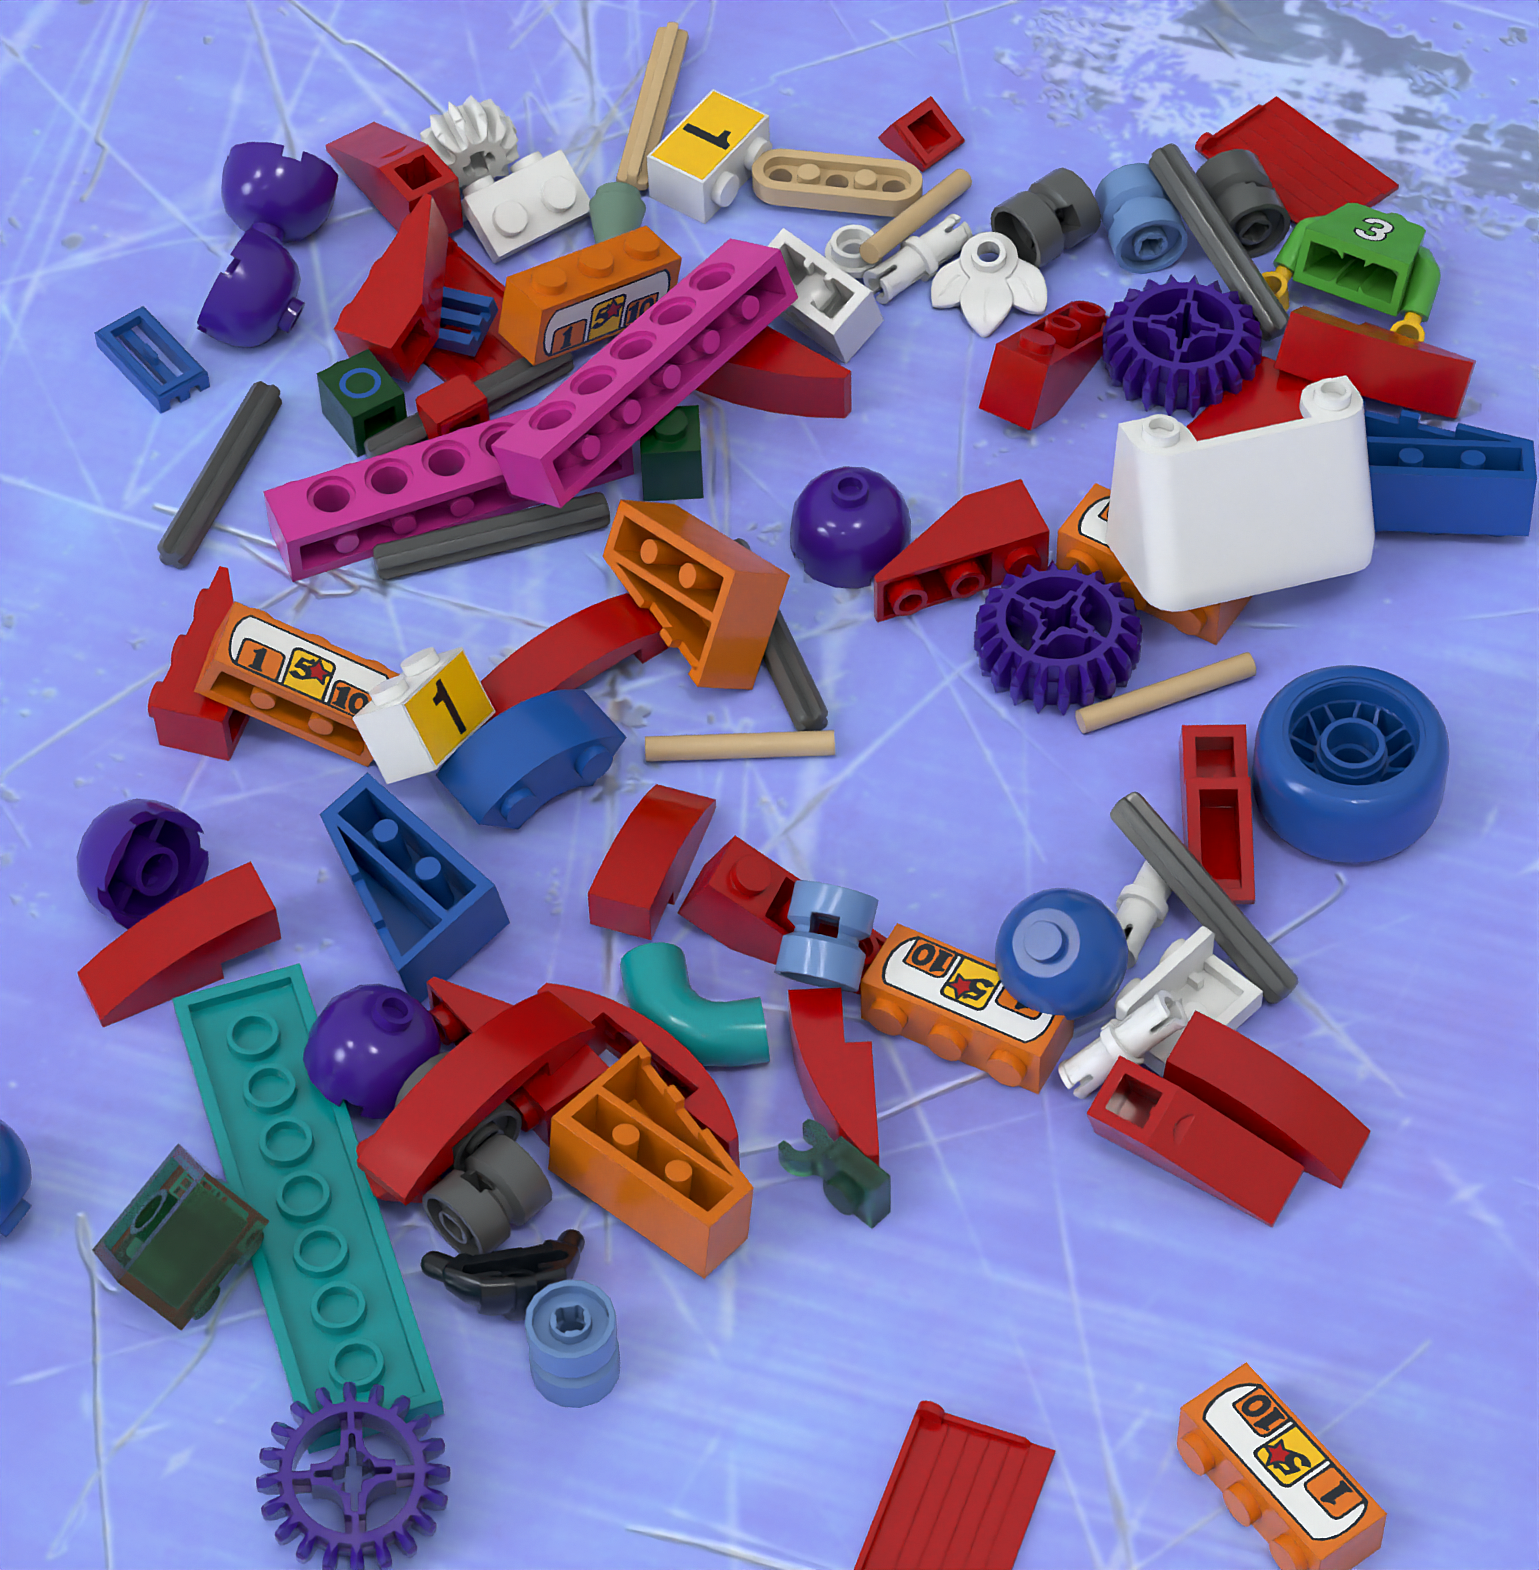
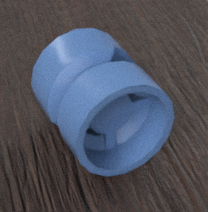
M1134 163L1124 165L1111 171L1101 180L1095 191V199L1099 206L1102 223L1109 233L1107 237L1115 259L1121 268L1130 273H1152L1172 265L1182 256L1187 247L1188 234L1179 211L1154 175L1149 164Z
M796 880L787 918L795 928L794 932L782 937L774 973L822 988L841 987V991L857 992L866 954L858 947L860 940L871 936L879 900L868 894L845 887L815 881ZM820 923L839 927L837 938L817 934Z
M563 1280L547 1285L534 1295L526 1309L525 1316L530 1372L534 1385L546 1400L562 1407L582 1408L598 1403L611 1393L620 1374L621 1362L617 1340V1319L611 1298L598 1286L583 1280Z

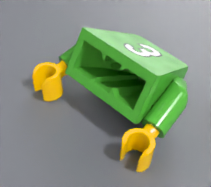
M1347 203L1327 215L1308 217L1301 220L1294 227L1273 262L1276 268L1275 271L1262 273V276L1286 312L1290 307L1288 282L1293 278L1296 282L1394 317L1400 312L1404 319L1393 324L1390 331L1424 342L1425 332L1420 324L1421 322H1427L1441 279L1440 269L1432 252L1422 246L1426 233L1422 226L1407 221L1398 213L1391 212L1386 214L1358 203Z

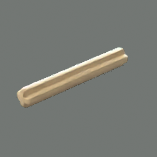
M668 22L667 27H659L657 29L616 176V182L630 184L639 191H645L649 187L647 156L662 140L689 40L688 32L679 29V24L676 22Z

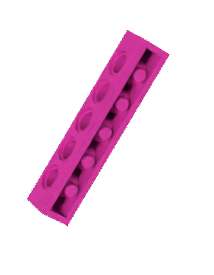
M730 238L491 445V448L511 494L562 508L794 303L798 296L781 250Z
M534 407L519 410L510 415L471 427L461 428L455 432L420 443L406 445L388 453L359 462L345 464L327 472L298 481H291L282 486L263 491L270 532L292 581L295 582L373 557V547L377 544L511 513L541 504L540 502L511 494L491 448V445ZM632 446L582 490L633 475Z

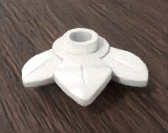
M982 232L966 241L961 249L960 258L943 266L937 272L932 281L931 300L934 308H952L960 305L961 311L969 325L981 337L987 338L1004 321L1012 306L1029 314H1044L1047 306V287L1040 270L1036 266L1018 258L1017 248L1007 236L997 232ZM985 253L999 255L992 262H984L979 258L980 255Z

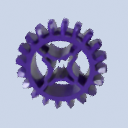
M1171 274L1163 285L1148 279L1143 291L1129 288L1124 301L1114 302L1110 318L1107 319L1106 325L1103 328L1102 359L1105 362V369L1109 370L1112 386L1123 387L1122 390L1125 393L1126 401L1142 398L1146 412L1156 406H1161L1165 408L1168 416H1171L1176 409L1187 410L1192 418H1194L1200 407L1221 403L1224 391L1238 394L1242 390V379L1252 380L1255 377L1256 365L1260 364L1262 359V331L1260 330V322L1255 321L1252 305L1241 304L1238 291L1222 294L1218 280L1208 286L1199 284L1196 275L1189 282H1177Z
M1052 560L1047 570L1041 572L1027 564L1025 571L1022 573V578L1006 573L1004 581L1001 583V588H989L985 604L979 606V612L976 614L974 650L977 657H979L978 665L982 671V676L991 677L995 693L1010 691V697L1014 706L1026 700L1033 701L1038 714L1046 705H1057L1064 716L1070 704L1077 703L1083 708L1092 705L1094 697L1102 700L1112 698L1116 687H1127L1132 670L1136 669V665L1140 661V643L1142 642L1143 629L1140 624V618L1137 617L1134 599L1124 597L1120 582L1105 584V578L1101 569L1090 575L1082 574L1078 561L1070 570H1059ZM1014 639L1022 642V645L1020 646Z
M350 1381L345 1382L343 1385L344 1402L332 1404L330 1393L325 1387L318 1388L315 1391V1397L319 1411L312 1414L305 1404L300 1401H295L290 1405V1413L299 1426L296 1430L281 1422H275L272 1425L271 1435L285 1449L267 1447L260 1450V1463L278 1472L267 1473L257 1477V1491L266 1495H280L267 1501L261 1507L263 1519L265 1521H274L284 1517L288 1518L276 1530L274 1534L275 1540L282 1546L301 1535L303 1540L298 1545L296 1551V1560L301 1564H306L310 1561L319 1548L325 1551L322 1560V1570H336L339 1556L350 1557V1570H364L363 1556L375 1554L377 1566L380 1570H391L392 1558L388 1547L395 1544L403 1555L412 1558L417 1554V1545L408 1531L413 1529L424 1536L431 1537L437 1529L436 1522L424 1513L422 1509L441 1511L447 1507L448 1496L439 1490L428 1487L450 1481L451 1472L449 1466L427 1463L445 1452L444 1440L442 1438H430L419 1441L430 1429L431 1418L428 1414L424 1413L416 1416L406 1424L403 1420L410 1409V1398L401 1395L394 1401L389 1410L383 1408L384 1386L374 1384L370 1390L368 1402L357 1401L356 1384ZM362 1427L382 1432L394 1440L404 1451L411 1465H396L395 1459H380L370 1454L364 1445ZM341 1428L340 1448L334 1457L326 1462L311 1464L310 1470L296 1471L302 1455L315 1440L330 1431ZM352 1447L356 1450V1465L362 1466V1477L369 1472L373 1476V1478L362 1481L361 1492L358 1493L357 1511H352L351 1493L345 1492V1482L338 1486L333 1482L334 1480L345 1478L346 1467L349 1466V1449ZM412 1487L407 1502L393 1519L376 1529L367 1531V1510L373 1501L381 1496L396 1494L397 1488ZM311 1493L313 1499H327L336 1503L343 1512L345 1533L331 1530L317 1523L302 1508L296 1494Z

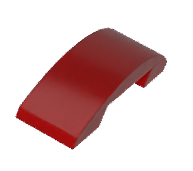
M629 593L606 599L572 614L531 639L481 680V684L496 711L483 725L507 709L532 697L557 690L576 689L632 654L644 664L670 648L659 635L663 627L650 609L640 608Z
M546 983L537 990V994L547 990L596 1027L597 1035L587 1044L598 1056L607 1049L620 1059L641 1041L651 1054L650 1064L667 1086L672 1084L676 1086L685 1098L684 1108L700 1129L708 1128L740 1169L738 1132L727 1102L715 1081L685 1046L652 1020L607 997L571 986Z
M548 990L535 994L504 1010L459 1043L409 1091L385 1119L357 1158L358 1168L407 1206L454 1163L452 1148L539 1069L549 1076L556 1072L597 1035L596 1027Z

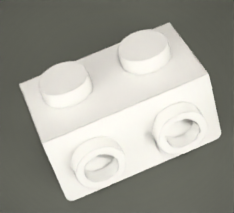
M561 149L544 158L539 151L529 154L510 167L512 174L496 182L492 175L483 177L462 191L464 196L461 201L463 222L469 220L493 264L590 216V198Z
M1202 926L1187 940L1180 938L1173 942L1164 952L1159 965L1143 980L1134 978L1126 984L1115 1001L1114 1009L1116 1010V1019L1121 1021L1152 999L1158 991L1165 990L1172 994V999L1166 1003V1007L1170 1006L1175 1000H1178L1186 1013L1188 1022L1196 1010L1236 1030L1261 1007L1263 991L1213 954L1215 933ZM1185 1027L1175 1031L1145 1053L1143 1058L1145 1060L1144 1064L1161 1077L1164 1074L1166 1060Z

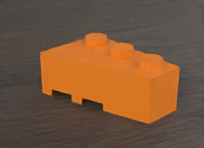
M620 499L602 556L637 605L640 608L650 609L663 627L659 635L668 647L678 648L692 667L688 675L697 687L752 690L790 575L675 504Z
M639 1041L551 1118L548 1170L705 1279L748 1239L754 1187L708 1128L700 1129L684 1108L685 1098L674 1084L666 1085L650 1064L651 1054Z

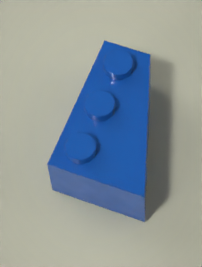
M1402 409L1399 418L1364 410L1375 532L1397 531L1423 532L1434 535L1449 533L1488 535L1492 537H1529L1537 483L1533 440L1462 423L1457 424L1455 432L1420 423V413Z
M368 772L319 814L406 993L421 1003L428 997L426 983L428 980L437 977L446 981L510 924L495 884Z

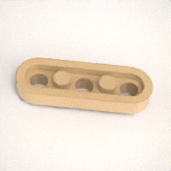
M780 148L762 153L752 165V188L755 195L763 202L777 206L897 217L921 198L923 192L921 172L911 163L902 160Z

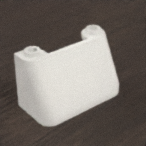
M1346 375L1322 379L1309 384L1302 391L1299 409L1304 417L1303 419L1197 441L1186 426L1175 418L1164 414H1155L1142 419L1118 423L1105 541L1142 597L1150 605L1160 610L1171 612L1187 611L1355 573L1365 569L1370 564L1375 540L1364 404L1359 391Z

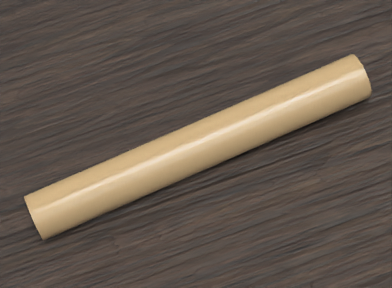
M956 169L862 243L859 247L862 259L870 264L876 263L968 190L972 185L969 173L963 169Z
M1245 652L1080 708L1075 711L1078 727L1085 734L1255 676V662L1251 654Z
M834 730L645 736L646 762L835 755Z

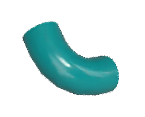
M658 942L640 945L628 951L621 958L620 970L623 989L630 1008L670 1033L703 1066L739 1067L770 1062L767 1031L760 997L727 1002L711 1001L700 997L691 988L689 983L685 954L681 948L674 944Z

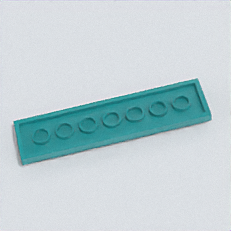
M300 963L172 998L176 1018L226 1183L254 1205L239 1226L293 1403L300 1401L314 1414L319 1411L315 1397L316 1389L325 1387L330 1393L332 1404L344 1402L343 1385L345 1382L350 1381L356 1384L357 1401L368 1402L369 1393L374 1384L384 1386V1402L382 1407L388 1410L401 1395L410 1398V1409L403 1420L406 1424L416 1416L424 1413L428 1414L430 1418L443 1415L444 1408L440 1391L377 1198L372 1193L365 1173L357 1165L358 1155L356 1146L359 1143L345 1100L343 1099L340 1107L327 1100L310 1081L303 1062L304 1048L308 1042L309 1031L318 1017ZM362 1427L363 1438L382 1433L371 1428ZM341 1428L330 1431L315 1440L307 1448L308 1453L311 1454L340 1445Z

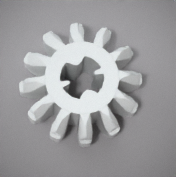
M470 95L463 105L457 107L448 102V111L443 115H430L431 127L420 133L422 142L428 144L458 177L459 188L462 190L475 181L492 175L493 178L496 176H508V164L519 158L516 144L518 142L517 130L510 117H506L503 110L495 105L492 99L484 100L480 103Z

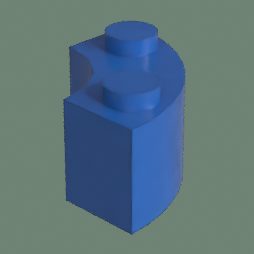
M564 689L547 692L520 702L483 725L450 756L435 776L479 825L520 829L537 809L553 797L573 788L593 786L596 780L609 770L613 762V756L627 737L584 690Z

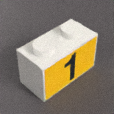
M712 89L647 156L649 197L706 224L721 207H727L731 204L739 188L752 176L753 163L762 153L772 150L769 133V115Z
M433 647L409 656L400 664L403 672L399 676L390 678L374 687L369 692L372 700L352 718L387 784L435 771L496 712L463 647L439 654L436 653Z

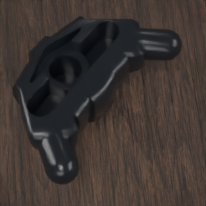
M567 1229L561 1233L557 1240H545L543 1244L525 1248H511L473 1256L461 1253L456 1257L439 1251H429L422 1257L420 1266L425 1275L443 1282L446 1290L463 1302L476 1306L478 1314L489 1316L503 1315L507 1320L521 1321L525 1320L526 1309L534 1295L549 1284L573 1279L585 1240L579 1231Z

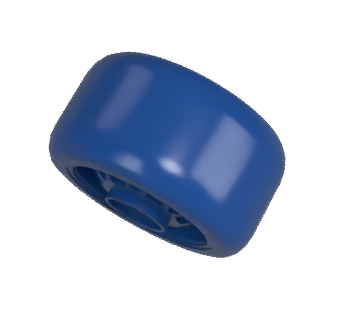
M1338 665L1313 670L1286 684L1271 699L1260 718L1255 737L1252 765V785L1256 804L1268 825L1280 838L1292 847L1310 856L1326 861L1349 864L1374 862L1391 857L1414 844L1426 833L1437 817L1443 801L1449 766L1450 748L1448 733L1438 710L1429 698L1417 687L1397 675L1384 670L1357 665Z

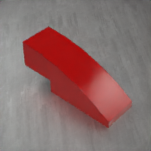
M1302 306L1290 313L1274 368L1314 382L1346 375L1361 396L1456 419L1459 416L1476 360L1367 322L1358 325L1310 307Z
M766 326L695 389L733 404L771 413L814 418L845 419L852 411L851 371L769 326Z
M1246 724L1182 725L1179 738V761L1184 845L1235 904H1254L1255 880L1251 777H1248Z
M658 784L653 786L637 804L620 829L587 893L590 924L652 940L667 903L675 905L715 812L716 799Z
M250 861L180 895L137 922L102 949L77 972L79 981L102 1028L170 1001L172 998L182 996L224 979L221 963L281 939L277 911Z
M841 987L788 990L789 1030L793 1060L806 1103L821 1134L845 1169L866 1192L880 1191L879 1141L872 1041L845 1043Z
M1196 1010L1166 1060L1163 1074L1164 1079L1186 1090L1305 1167L1304 1172L1340 1189L1370 1136L1371 1131L1359 1119L1306 1075L1239 1032Z

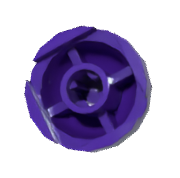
M271 142L236 144L231 148L229 156L227 155L224 163L221 198L225 212L241 230L246 232L250 227H253L273 238L280 245H283V242H296L311 236L327 221L334 204L338 183V174L331 165L305 151L302 153L301 161L282 156L284 145Z
M250 227L230 255L234 259L224 273L220 272L197 320L199 325L197 329L225 344L242 348H253L267 343L279 329L289 334L305 306V302L296 298L301 282L297 263L287 249L273 238Z
M843 466L827 470L812 479L794 502L790 527V549L794 558L796 555L804 563L805 573L812 579L829 586L853 589L871 586V577H874L910 545L911 518L902 493L881 473L865 467Z
M137 798L108 807L92 821L84 833L76 856L77 876L89 903L112 921L126 929H130L137 922L168 902L203 884L209 865L208 851L200 847L198 832L204 834L200 824L177 808L156 800Z
M365 984L356 986L333 997L309 1031L308 1042L304 1048L303 1062L310 1081L327 1100L340 1107L343 1099L353 1105L364 1107L360 1116L371 1119H385L395 1109L398 1093L409 1076L431 1057L441 1053V1040L432 1015L419 1000L398 988L383 984Z

